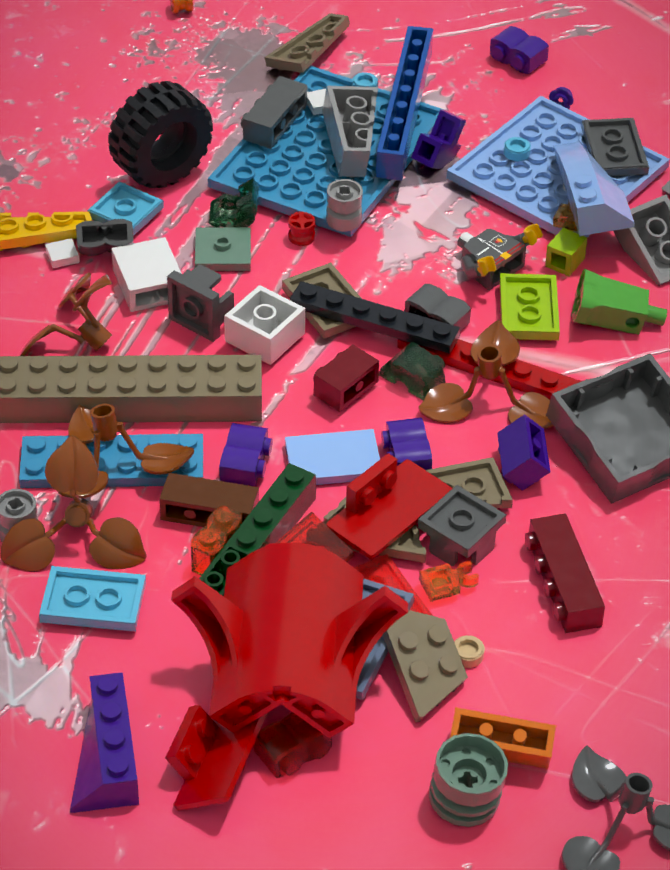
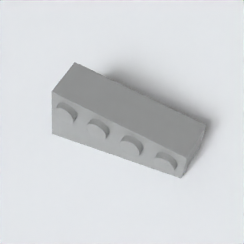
M326 87L322 112L339 176L350 178L366 176L378 87Z

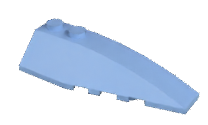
M580 142L553 146L579 236L635 227L625 193Z

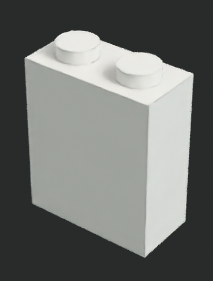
M166 237L111 248L113 271L130 312L168 304L167 276L174 270L179 273L181 271Z

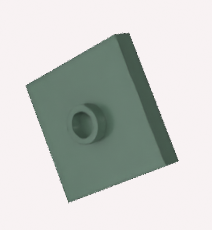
M251 227L196 228L195 267L203 265L213 271H251Z

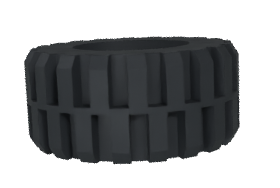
M171 81L154 82L148 84L147 88L141 87L138 89L133 97L129 96L125 100L126 103L122 108L119 107L116 112L117 117L115 120H112L110 125L112 131L108 133L109 152L114 162L138 184L148 188L167 187V184L174 185L178 183L182 177L186 178L191 174L190 171L194 167L197 168L201 163L199 160L202 156L206 155L208 151L207 145L211 144L212 133L210 132L213 131V122L210 111L182 85L172 83ZM165 130L162 136L158 140H156L158 136Z

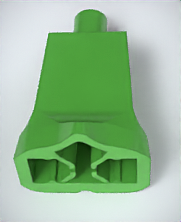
M584 268L577 284L571 317H573V322L639 335L645 322L663 326L667 317V309L649 305V290L606 278Z

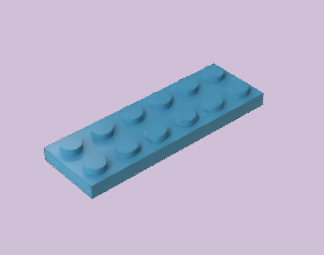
M203 434L129 435L141 453H143L146 446L157 443H169L194 448L192 457L179 469L171 473L203 478ZM116 435L110 441L100 440L98 471H104L108 474L109 480L106 487L164 486L168 474L157 475L145 472L141 467L142 460L136 458L122 435ZM22 436L20 488H52L45 476L46 463L51 454L69 436ZM93 441V442L88 443V444H85V445L88 447V449L90 450V452L92 453V455H93V457H94V441Z

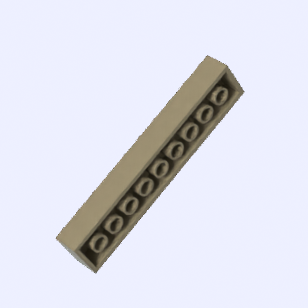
M261 355L0 356V423H70L78 405L91 410L99 404L113 405L117 422L262 421Z

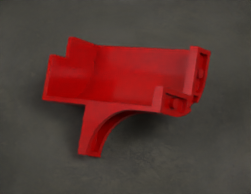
M270 543L248 554L227 568L224 596L194 576L173 590L171 601L193 622L202 636L210 655L213 669V689L209 717L232 733H235L282 704L328 738L354 724L356 690L363 665L381 636L397 620L408 613V602L386 585L362 600L364 575L325 547L305 543Z

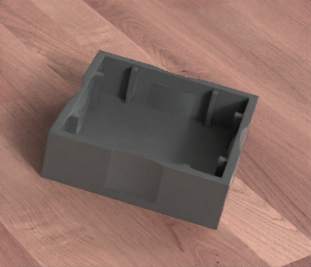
M651 353L620 365L603 376L586 379L552 393L546 416L611 504L670 478V378Z

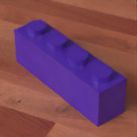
M123 672L89 676L91 701L70 813L139 805L138 779Z

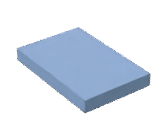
M374 429L285 437L288 464H293L316 474V485L352 482L380 460Z

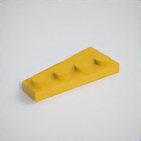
M28 212L26 217H12V213H0V251L16 247L26 248L31 245L52 243L70 238L77 239L76 225L84 221H92L90 212H53L51 217H45L39 214V212Z

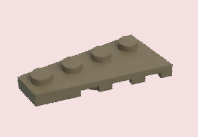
M329 13L264 57L266 66L278 68V70L304 73L350 26L349 17Z

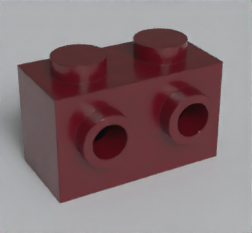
M352 344L315 372L313 377V395L341 412L378 382L379 360Z

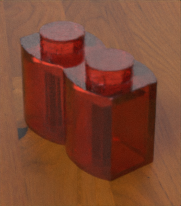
M291 712L282 721L274 722L261 729L253 747L254 752L276 778H280L285 775L295 774L304 762L323 758L332 747V737L328 738Z

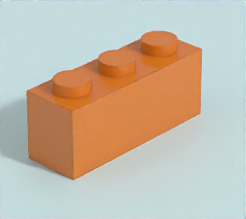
M455 707L450 738L454 735L465 733L482 735L493 740L504 751L508 762L548 769L552 757L556 725Z

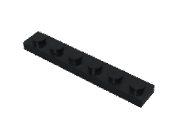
M303 281L299 283L290 297V301L304 307L305 312L448 354L451 353L460 336V327Z

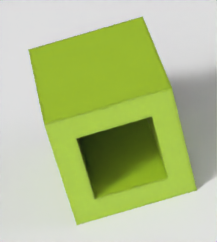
M562 228L547 245L545 267L570 276L585 259L588 237L579 236L576 232Z

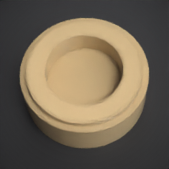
M465 635L454 641L465 668L476 667L483 661L485 647L480 639Z

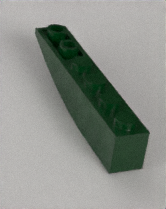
M289 463L199 579L224 596L227 568L255 550L265 547L267 544L282 543L316 499V474Z

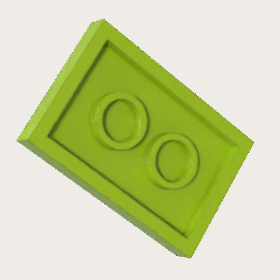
M500 273L501 322L516 339L559 340L560 327L556 275Z

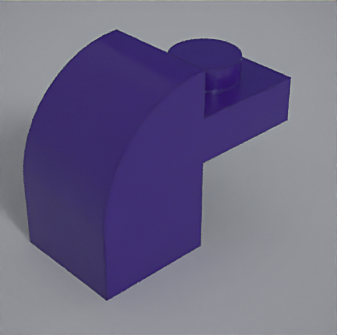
M440 109L431 133H420L411 158L430 168H444L455 158L461 147L457 142L466 120Z

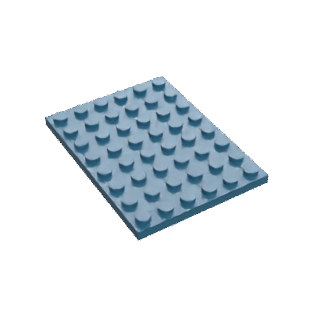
M309 66L304 73H300L294 80L307 84V92L325 89L327 86H352V79L313 66ZM378 88L371 150L365 177L350 178L339 176L323 114L313 115L307 105L272 149L242 139L208 177V187L289 216L296 212L310 213L315 217V225L352 237L358 228L344 232L332 229L327 224V188L331 182L339 179H350L361 185L363 189L362 224L396 180L376 177L377 148L391 92ZM420 102L406 167L413 160L411 155L420 133H431L441 108Z

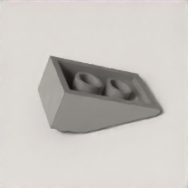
M666 194L630 209L635 227L613 231L623 250L658 286L670 282V200Z

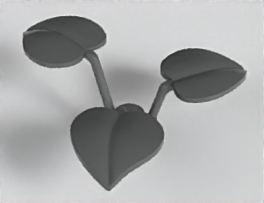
M586 745L576 758L572 769L574 789L581 797L590 802H599L605 798L613 802L618 797L621 809L601 846L596 840L588 836H575L566 842L562 850V862L565 869L619 870V857L606 849L625 814H636L645 807L648 822L655 825L652 832L655 841L670 851V805H659L653 812L654 798L650 797L653 788L652 781L641 773H631L626 776L616 764L598 755Z

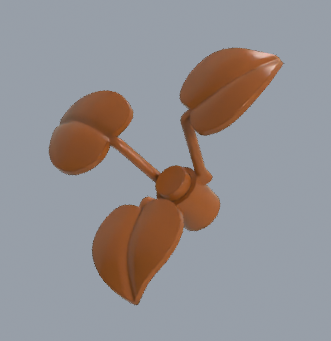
M88 272L65 294L58 306L61 309L70 299L74 304L72 310L75 312L78 309L86 321L77 329L82 333L80 336L55 324L47 325L27 342L19 356H25L36 341L54 331L73 338L80 344L86 341L97 352L112 334L95 319L87 305L90 296L95 291L107 285H112L107 274L102 276L90 286L91 273ZM86 291L77 301L76 294Z
M500 320L487 327L477 337L471 347V357L478 364V367L474 368V375L468 391L464 393L463 388L454 383H442L432 388L419 405V411L433 421L440 423L462 421L473 410V405L468 398L473 394L479 375L486 379H495L499 375L511 403L515 405L508 412L510 424L525 414L544 428V430L554 426L546 416L550 403L548 398L534 392L523 394L519 401L515 398L506 377L505 368L502 366L509 365L518 358L520 346L516 338L504 327Z
M99 404L91 410L78 405L68 427L69 437L73 435L84 444L94 441V459L98 468L100 440H113L117 432L121 433L136 458L142 460V469L150 474L162 475L171 473L184 465L194 454V448L169 443L152 444L146 446L143 453L139 452L124 429L123 422H117L115 408L111 404ZM98 471V481L94 489L88 493L76 491V494L80 498H86L99 493L108 483V474L104 471ZM70 491L58 492V494L64 497L72 498Z
M73 435L68 437L51 454L45 467V476L51 487L58 492L70 491V495L73 498L65 510V517L46 533L42 522L38 519H24L16 523L9 530L1 546V560L5 564L24 571H39L47 567L55 555V545L49 537L67 523L73 527H82L87 524L92 534L96 536L90 543L89 552L92 558L101 566L110 569L131 568L142 563L147 555L138 529L129 520L121 517L110 518L102 523L100 531L96 529L94 520L90 518L92 515L90 502L80 498L76 491L88 493L94 489L98 481V466L88 447Z

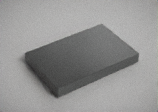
M634 118L582 120L581 129L587 150L610 177L648 175L649 165Z

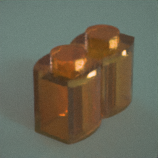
M222 505L210 514L207 526L197 531L191 540L192 572L199 575L204 573L242 524V513Z

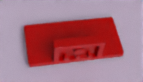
M387 453L347 485L346 508L326 523V529L367 558L374 559L417 524L418 519L453 488L409 459H406L397 466L398 459Z
M200 705L188 708L165 757L184 779V783L173 804L178 811L225 803L230 799L268 713L237 732L232 733L214 719L212 720Z

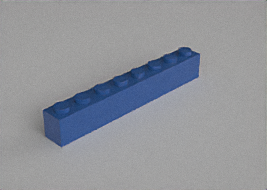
M408 26L377 148V178L401 181L403 179L432 55L433 28Z

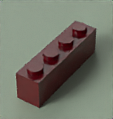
M567 514L530 519L529 532L525 533L526 547L528 551H532L534 554L535 570L537 574H542L544 592L546 597H551L553 601V613L556 621H561L565 633L602 627L605 604Z

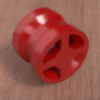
M296 212L289 217L288 239L292 244L306 246L313 243L315 240L314 228L316 220L312 214Z

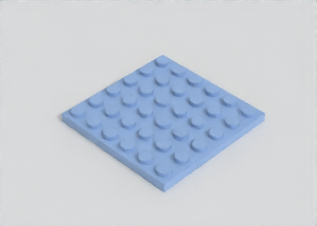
M539 96L447 170L446 178L527 221L538 224L541 228L554 235H557L562 228L578 233L567 193L563 190V180L553 146L580 142L587 150L581 125L582 120L590 119L543 96ZM513 137L526 139L531 144L530 156L523 161H512L506 158L504 155V143L506 140ZM643 146L649 165L648 175L613 176L611 178L625 193L627 202H629L669 167V158Z

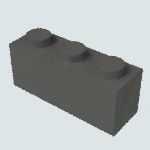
M279 76L273 84L268 86L263 96L255 101L251 110L243 115L241 120L243 140L272 149L306 108L307 84Z

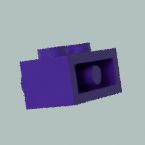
M524 414L497 433L498 451L502 465L501 474L508 483H513L521 490H525L551 472L544 428Z

